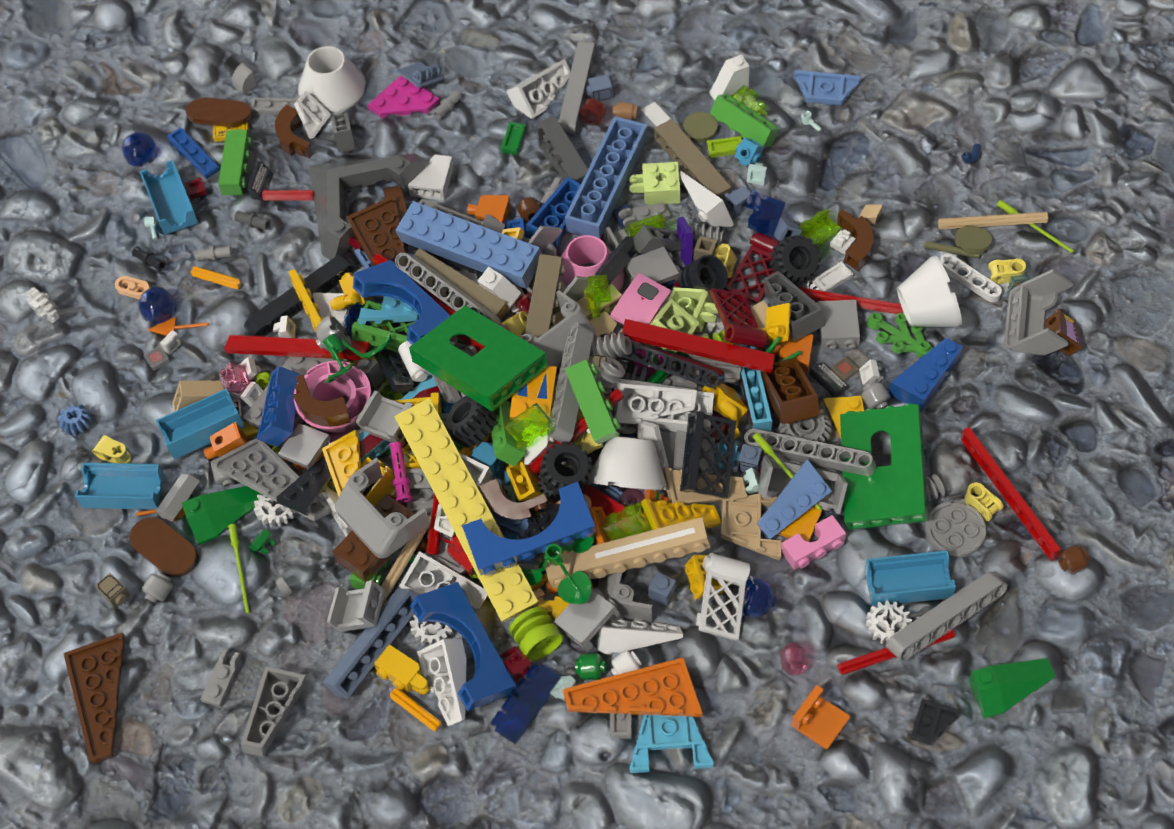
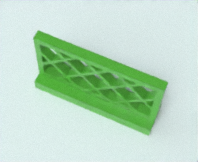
M367 300L364 308L381 310L382 304ZM358 318L357 322H354L352 326V340L369 342L370 345L379 347L386 341L390 333L391 339L384 349L398 352L399 346L407 341L409 325L414 322L408 324L400 322L402 326L393 328L391 325L395 323L393 320H384L382 323L377 324L374 321H370L372 325L368 326L358 324ZM387 325L390 330L386 331L379 328ZM403 330H405L407 333V335L405 336L397 334L398 332H401Z

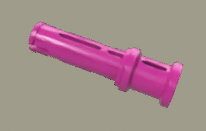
M393 442L389 445L395 475L393 482L397 494L395 500L398 503H406L413 500L409 486L411 480L406 474L402 442ZM397 455L399 456L400 469L398 467Z

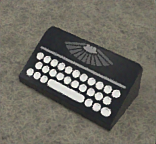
M261 161L257 162L248 185L250 197L255 200H263L262 192L268 190L273 177V172Z
M824 362L810 367L809 374L834 398H837L849 389V386Z

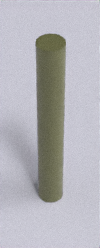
M925 241L924 248L979 259L980 254L966 253L960 247Z

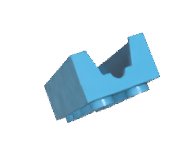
M173 160L166 162V171L160 176H152L147 169L139 171L164 235L198 223Z
M227 388L156 420L164 436L165 444L174 460L210 444L211 435L236 422L241 429L245 428Z
M82 464L84 489L82 492L77 490L75 495L82 508L157 510L159 507L165 477L159 464Z
M948 550L866 559L864 571L871 607L877 606L878 602L885 605L886 600L889 601V604L894 602L900 604L947 599L954 595L956 585L955 581H951L949 577Z

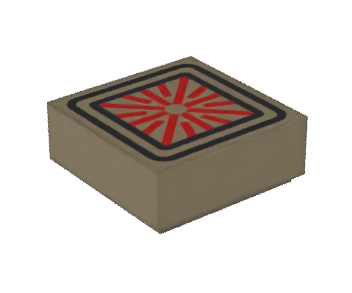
M844 357L834 364L831 370L845 382L858 372V367L847 357Z

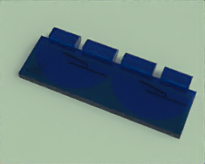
M535 663L532 664L525 674L530 681L522 678L513 690L519 697L517 698L510 694L502 705L501 709L506 712V715L498 711L490 722L495 727V732L513 744H516L551 696L550 692L561 678L560 675L543 664L541 666Z

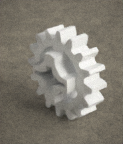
M35 287L26 292L30 300L29 305L39 317L43 319L46 317L51 323L60 318L55 310L58 308L47 293H40Z
M257 495L258 501H254V512L258 521L262 520L263 525L269 522L270 527H273L276 523L278 527H281V522L288 524L287 519L294 518L293 513H296L295 511L278 504L265 495Z
M886 600L885 605L878 602L877 608L872 606L870 612L867 613L868 620H866V626L869 627L868 634L874 633L873 640L880 638V644L888 641L895 634L896 630L900 631L912 622V619L908 618L909 612H903V605L899 608L896 607L897 602H894L893 605H890L888 600Z
M415 614L412 616L413 621H410L412 635H415L416 641L421 640L423 646L427 642L432 645L434 642L448 639L447 635H453V628L445 625L443 629L442 626L444 624L428 621L420 625Z

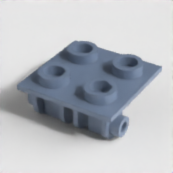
M418 62L396 70L403 78L419 88L444 79L440 76L441 66L437 64L427 67L423 63Z

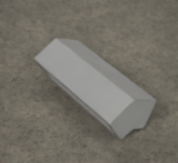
M693 357L694 360L723 370L725 373L724 382L737 383L740 380L741 366L713 359ZM694 367L693 372L696 376H698L699 370L696 367ZM713 373L711 374L712 381H717V376Z
M181 474L156 512L162 519H168L172 522L183 507L182 502L187 501L200 481L190 474Z

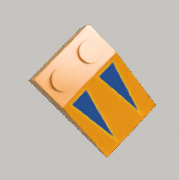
M548 366L512 395L510 421L542 425L549 424L557 367Z

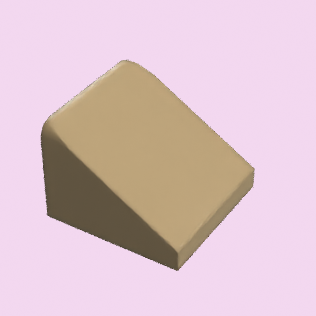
M865 205L860 216L862 215L869 224L876 225L882 213L883 205Z

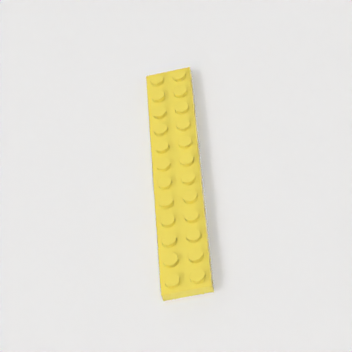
M430 398L394 416L502 623L539 604L517 562L510 568L502 567L497 569L492 575H480L462 525L482 519L485 526L492 533L502 538L504 536Z

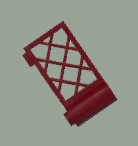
M760 232L753 234L749 242L751 247L733 277L728 278L725 286L726 291L735 290L737 293H743L750 302L755 304L761 302L765 295L764 282L759 283L757 277L765 274L768 277L770 276L769 273L771 275L775 273L772 268L767 269L766 262L773 260V257H770L771 252H775L773 247L778 245L777 242L779 241ZM754 253L759 255L761 260L751 262L750 256ZM763 264L765 270L755 273L753 266ZM750 267L752 274L743 276L741 271ZM754 278L756 285L747 287L745 280ZM742 281L744 288L738 290L732 288L734 283ZM758 289L760 294L755 298L748 291Z
M711 288L709 293L725 327V341L733 344L763 348L768 342L767 332L759 328L751 311V303L748 297H745L743 293Z

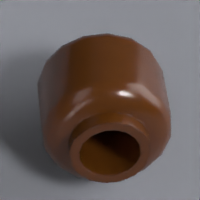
M533 197L524 198L518 204V212L525 223H528L541 208L539 201Z
M1074 544L1060 552L1059 557L1061 560L1058 561V564L1063 572L1068 571L1071 575H1075L1088 567L1090 557L1083 546L1079 547Z

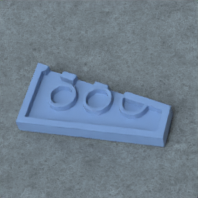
M808 459L805 460L801 468L794 474L787 486L756 523L768 539L774 537L831 492V489Z

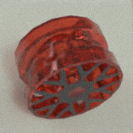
M590 98L585 101L579 111V115L586 123L596 126L601 123L607 110L600 101Z

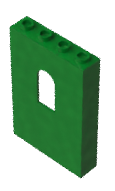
M466 305L409 347L412 362L490 411L495 410L548 367L546 352ZM464 334L482 344L485 348L471 357L453 346L450 340L456 335Z
M909 403L899 407L870 408L861 412L848 411L845 414H840L841 447L866 451L872 455L871 438L879 431L887 432L890 435L892 465L876 467V471L869 476L842 471L843 477L848 483L844 497V520L847 528L852 530L929 521L922 412L919 405ZM850 458L844 459L843 462L849 461ZM864 462L862 466H866L869 462Z

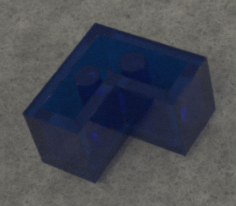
M752 190L747 198L746 207L753 210V213L748 219L747 228L773 237L786 203Z

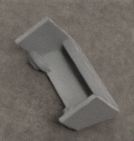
M540 226L528 243L539 247L543 255L557 256L556 248L552 243L563 230L558 227ZM536 273L527 287L528 292H531V294L533 292ZM576 276L567 287L561 277L559 280L562 281L561 292L575 302L587 295L597 282L596 278ZM559 304L558 309H554L553 314L561 311Z
M1052 269L1015 286L1010 291L1008 297L1004 346L1013 352L1042 356L1068 346L1066 340L1049 328L1044 330L1045 310L1056 305L1058 293L1072 287L1073 283Z
M560 290L556 293L561 313L565 318L539 338L532 334L520 336V338L546 352L548 366L557 368L561 367L568 331L574 323L577 322L593 331V338L597 340L596 331L579 304Z
M764 455L758 491L763 498H773V496L781 493L791 478L772 456ZM779 458L793 476L803 464L802 462ZM812 465L831 489V492L817 503L823 510L831 511L832 508L837 514H840L848 483L839 471Z
M375 458L349 477L335 503V510L337 515L376 557L386 558L429 527L425 508H422L409 519L398 512L391 513L384 518L361 494L367 487L382 477L379 460Z
M633 531L632 534L628 533L618 538H615L614 540L633 536L644 532ZM613 573L599 578L597 589L603 593L604 599L608 600L610 598L618 605L617 611L620 613V616L630 619H641L642 621L652 623V605L633 602L634 592L632 588L628 585L620 584L622 573Z

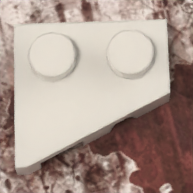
M307 91L303 92L294 104L309 138H314L331 114Z

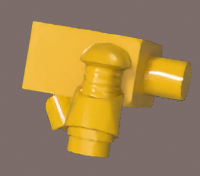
M345 273L341 280H339L344 295L330 300V306L333 311H341L347 307H357L360 315L361 308H364L367 300L374 302L375 298L374 296L363 298L353 289L354 275Z
M723 383L713 388L704 386L702 392L714 393L713 410L729 420L736 421L734 439L739 437L738 421L748 409L736 390Z

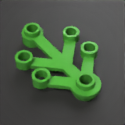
M873 313L869 316L867 321L869 328L873 330L882 328L893 334L888 335L886 332L880 331L876 337V341L880 344L893 343V352H914L916 356L921 358L933 349L932 345L924 340L922 334L923 327L912 326L911 332L915 334L916 340L910 336L904 313H898L895 319L900 330L883 321L882 315L879 313Z

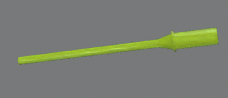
M1000 200L997 203V206L1008 214H1019L1017 209H1014L1004 201ZM1028 224L1070 253H1074L1073 249L1035 224Z
M757 432L753 439L765 451L764 453L772 456L786 474L792 478L793 474L775 455L772 446ZM818 503L814 505L819 511L822 509Z
M236 524L228 525L231 539L230 545L235 550L246 614H250L239 555L240 541Z

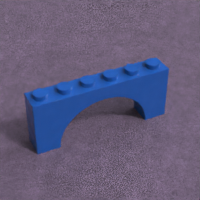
M391 260L354 273L353 289L363 298L369 296L392 297L407 303L415 310L419 319L408 327L407 341L411 345L450 317L443 307L436 303L432 297Z
M578 482L559 489L560 508L556 518L549 527L533 537L520 540L499 537L485 526L482 519L462 525L480 575H492L497 569L502 567L510 568L518 561L531 560L536 554L542 552L545 554L546 548L551 544L568 546L578 538L586 539L591 537L596 532V528Z
M456 582L417 595L411 604V608L419 623L428 621L439 622L453 628L467 641L472 650L475 660L474 677L464 683L458 692L466 710L469 711L508 696L516 686L514 679L508 673L503 659L498 655L493 641L488 637L483 623L478 619L475 608L468 601L466 592L461 588L460 584Z

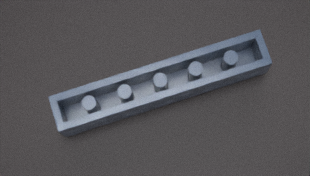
M396 589L381 608L377 625L366 628L325 679L323 684L336 696L346 699L351 696L372 669L375 661L414 615L411 604L416 596L411 590Z

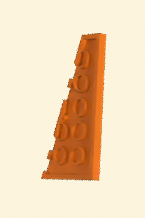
M683 658L562 690L568 712L702 717L703 715Z

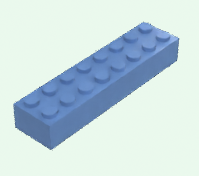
M614 116L565 216L566 232L580 236L590 235L601 239L647 141V124Z
M415 201L412 202L395 230L401 242L483 273L490 267L503 275L512 284L526 289L537 271L539 255L542 254L540 248Z

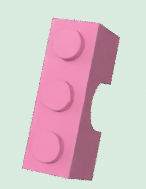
M833 515L815 525L814 534L818 538L817 541L807 542L797 534L782 542L781 553L793 570L799 567H806L810 561L816 558L820 559L828 551L836 550L844 544L846 533Z

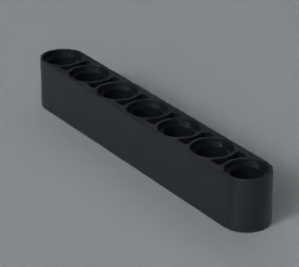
M339 254L304 278L305 289L309 288L312 297L313 293H327L340 284L339 280H341L345 273L353 274L355 266L343 254ZM294 287L249 317L244 323V328L252 336L265 337L273 331L274 324L280 322L281 317L288 316L291 319L302 311L304 307Z
M611 331L608 333L601 334L600 336L603 338V340L605 335H608L611 339V334L615 333L618 337V333ZM631 340L632 353L621 356L710 388L721 385L725 380V373L720 368L654 345ZM641 349L646 351L645 358L641 355ZM659 355H661L664 359L663 364H661L658 360ZM676 361L681 363V370L677 369ZM694 367H696L699 370L698 376H696L693 372ZM712 373L717 376L716 382H713L711 379Z

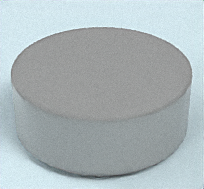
M282 576L276 580V584L285 596L293 593Z

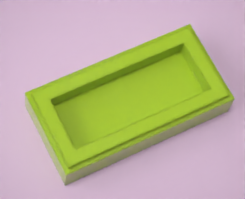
M737 136L707 141L709 157L735 155L738 144L742 142V137Z

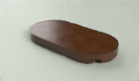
M204 97L193 100L185 109L187 118L191 122L205 125L238 127L240 123L245 124L252 117L250 106L245 102Z
M155 517L144 518L131 529L129 539L134 550L168 577H181L188 574L195 567L197 554L193 545L163 520Z

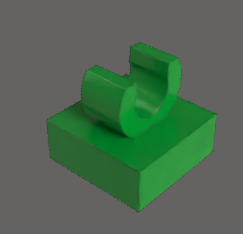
M263 529L250 544L249 548L254 552L260 549L263 554H267L269 551L265 548V543L273 546L275 542L268 538L271 533Z

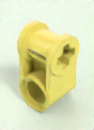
M721 244L716 248L714 256L722 261L726 267L728 278H731L737 257L728 244Z
M1021 259L991 261L988 265L992 274L990 280L996 284L1019 283L1024 279L1026 264Z
M521 311L515 317L508 318L500 326L519 337L526 330L528 314L525 311Z
M106 435L102 436L92 450L94 455L104 461L129 464L131 462V455L126 451L125 445Z
M976 482L969 485L964 498L966 504L975 508L985 521H990L993 514L1003 509V503L982 484Z

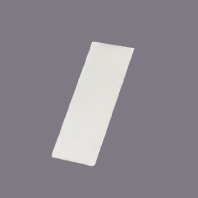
M656 102L641 109L656 127L670 120Z

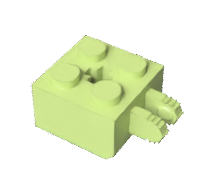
M678 162L642 164L643 174L630 176L629 182L632 184L629 187L630 191L633 193H644V202L647 205L680 203Z
M674 287L668 301L670 299L675 301L699 322L694 332L701 333L706 322H716L717 316L714 313H718L709 292L704 289Z
M672 299L658 311L650 322V325L692 334L699 324L694 317ZM662 348V349H665V350H668V351H671V352H674V353L677 352V351H675V350Z

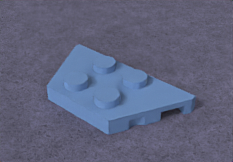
M795 70L794 77L806 101L811 103L842 105L861 80V76L799 70Z

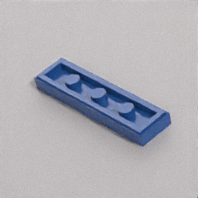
M182 127L167 135L168 140L205 179L220 171L219 166Z

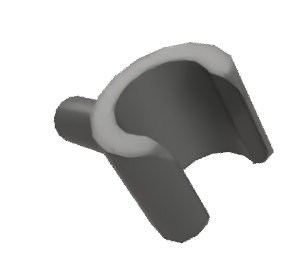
M925 606L920 611L909 613L908 618L921 617L932 608Z

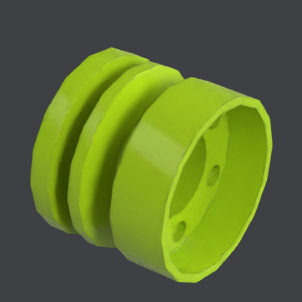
M535 607L525 611L515 618L509 627V633L514 637V641L520 644L521 652L530 661H537L548 656L563 641L562 633L553 624L551 616L548 615V611L544 607Z

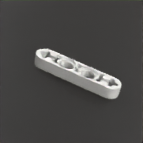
M952 254L941 256L940 261L949 276L989 302H997L1000 299L1002 289L998 284ZM959 270H964V271H966L968 274L965 275V276H962V275L958 274V271H959ZM974 280H979V281H981L983 284L980 285V286H977V285H974V284H973V281H974Z

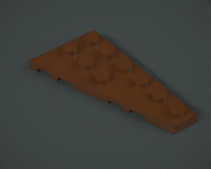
M395 195L346 217L372 266L377 265L372 260L376 253L381 254L394 263L398 254L405 253L404 244L395 231L400 223Z
M123 632L63 653L89 760L92 765L113 757L125 640Z

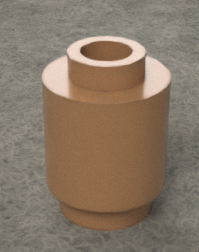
M617 102V105L613 106V115L628 120L637 119L638 105Z

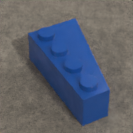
M567 176L526 224V237L531 239L540 226L561 228L563 231L552 243L557 251L566 232L565 216L581 184Z
M945 338L895 378L890 384L889 394L905 404H918L921 412H923L960 360L963 346Z
M278 366L271 373L257 440L278 447L293 434L296 410L293 394L295 385L298 383L296 376H299V373Z

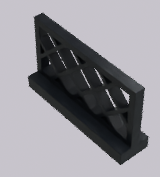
M700 411L688 414L680 485L681 492H693L723 499L728 498L736 421L706 415ZM704 420H709L714 427L709 432L704 428ZM723 424L730 425L729 433L726 436L719 428ZM715 430L721 438L716 444L710 437V434ZM705 438L711 445V448L706 452L701 446L702 440ZM722 442L727 447V452L722 455L717 447ZM713 449L719 457L714 463L707 455ZM703 457L709 464V467L704 471L699 465ZM720 461L725 466V472L722 474L715 467ZM710 469H712L715 475L717 476V478L712 482H710V480L705 474ZM700 477L707 484L704 489L697 488V480ZM717 481H720L723 485L722 493L717 492L713 486Z

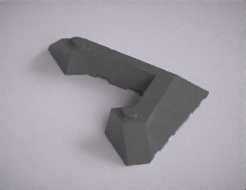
M406 154L310 165L309 170L312 190H314V204L322 255L331 260L339 254H344L352 246L349 244L350 237H356L349 223L345 221L346 190L353 189L352 186L362 184V186L376 184V181L394 180L407 187L429 162L417 154Z

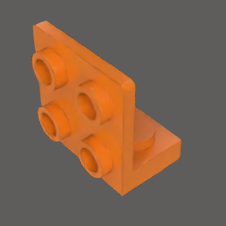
M816 685L794 714L791 727L827 750L849 721L850 716L822 697L824 689Z

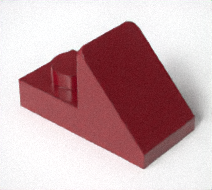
M514 646L499 655L503 659V663L508 673L513 677L514 682L531 672L529 658L517 647Z

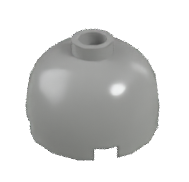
M329 314L319 322L316 329L318 338L316 342L321 349L325 348L328 350L322 340L334 332L340 341L344 339L347 344L352 345L349 335L345 337L344 327L334 316Z

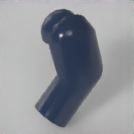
M974 144L971 153L967 151V154L964 152L961 155L962 161L970 164L979 160L982 146Z

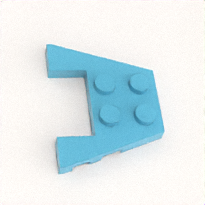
M384 296L381 310L361 308L358 324H366V321H374L377 324L382 323V320H393V322L417 321L418 314L407 303Z
M644 715L630 764V773L649 772V750L692 748L694 769L713 768V760L707 751L705 742L702 740L694 718L688 716Z

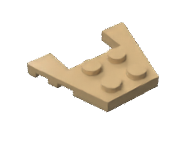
M758 492V494L749 496L745 494L722 499L720 538L780 560L781 540L761 539V529L756 524L761 518V506H770L779 494L773 496V498H763Z

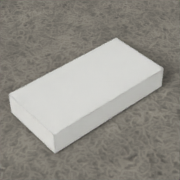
M841 261L814 278L813 284L821 291L830 292L852 278L853 272Z

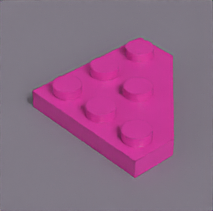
M401 75L367 106L368 110L381 118L387 117L389 114L402 116L411 115V112L421 111L422 114L429 113L440 103V100L423 87H416Z

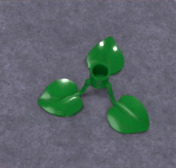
M335 332L326 337L322 342L331 353L333 361L338 362L340 369L335 374L328 375L325 383L328 384L335 381L353 367L352 363L344 367L341 362L344 360L338 356L344 350L343 345L361 358H369L382 351L388 345L391 334L389 333L386 341L379 347L364 354L347 344L344 339L340 341Z
M594 534L586 539L578 538L568 546L549 545L545 550L544 563L541 562L538 570L521 569L529 585L534 586L542 580L541 571L546 569L549 561L554 566L559 565L567 577L561 580L558 585L559 597L569 604H585L591 596V581L582 571H576L571 576L569 575L563 564L565 560L563 552L569 553L573 550L579 554L588 551L594 543Z

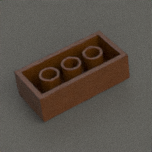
M795 357L773 362L771 373L760 371L766 396L782 424H790L794 421L810 419L820 415L818 395Z
M387 494L374 506L384 518L394 512L403 514L407 519L414 515L413 512ZM353 531L333 550L336 562L365 583L394 554L392 553L386 558L376 557Z

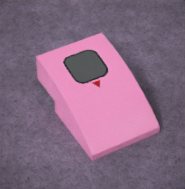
M638 273L615 306L610 318L623 325L625 319L650 324L658 311L667 302L671 290Z

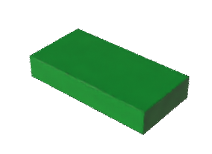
M509 122L501 146V152L518 155L527 129L525 124Z

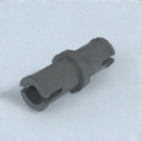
M237 211L234 216L236 222L247 224L251 228L258 227L268 230L271 226V220L258 217L254 213L248 214Z

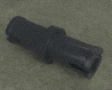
M139 246L133 248L132 256L140 259L143 264L150 265L158 271H162L165 268L166 262L156 257L151 251L147 252Z

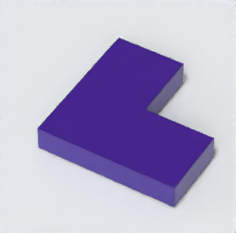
M678 217L677 235L681 240L680 258L686 266L692 262L693 232L685 218Z

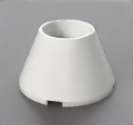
M325 46L315 49L308 56L299 82L298 93L301 96L303 92L307 91L328 112L335 114L352 108L361 100L365 93L366 82L361 70L339 49Z
M937 256L930 257L897 287L898 298L910 326L957 328L962 325L960 308L955 292L952 293L948 283L950 279Z
M617 436L608 440L592 468L588 481L594 484L615 485L627 488L667 490V484L654 441L641 438Z

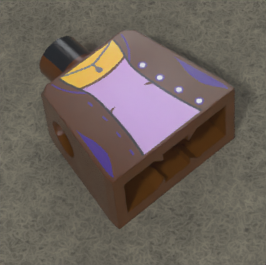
M1056 309L1054 314L1045 320V329L1049 328L1068 342V346L1059 350L1070 356L1084 348L1076 321L1065 314L1064 309Z

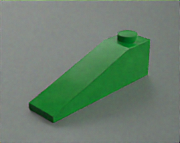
M242 486L200 495L182 502L183 509L198 545L218 538L228 525L236 524L240 517L252 512L255 508L254 501H258L257 495L263 496V494L248 486Z
M1048 658L978 669L971 672L968 682L982 716L986 719L1004 714L1012 706L1023 701L1025 697L1055 679L1056 676Z

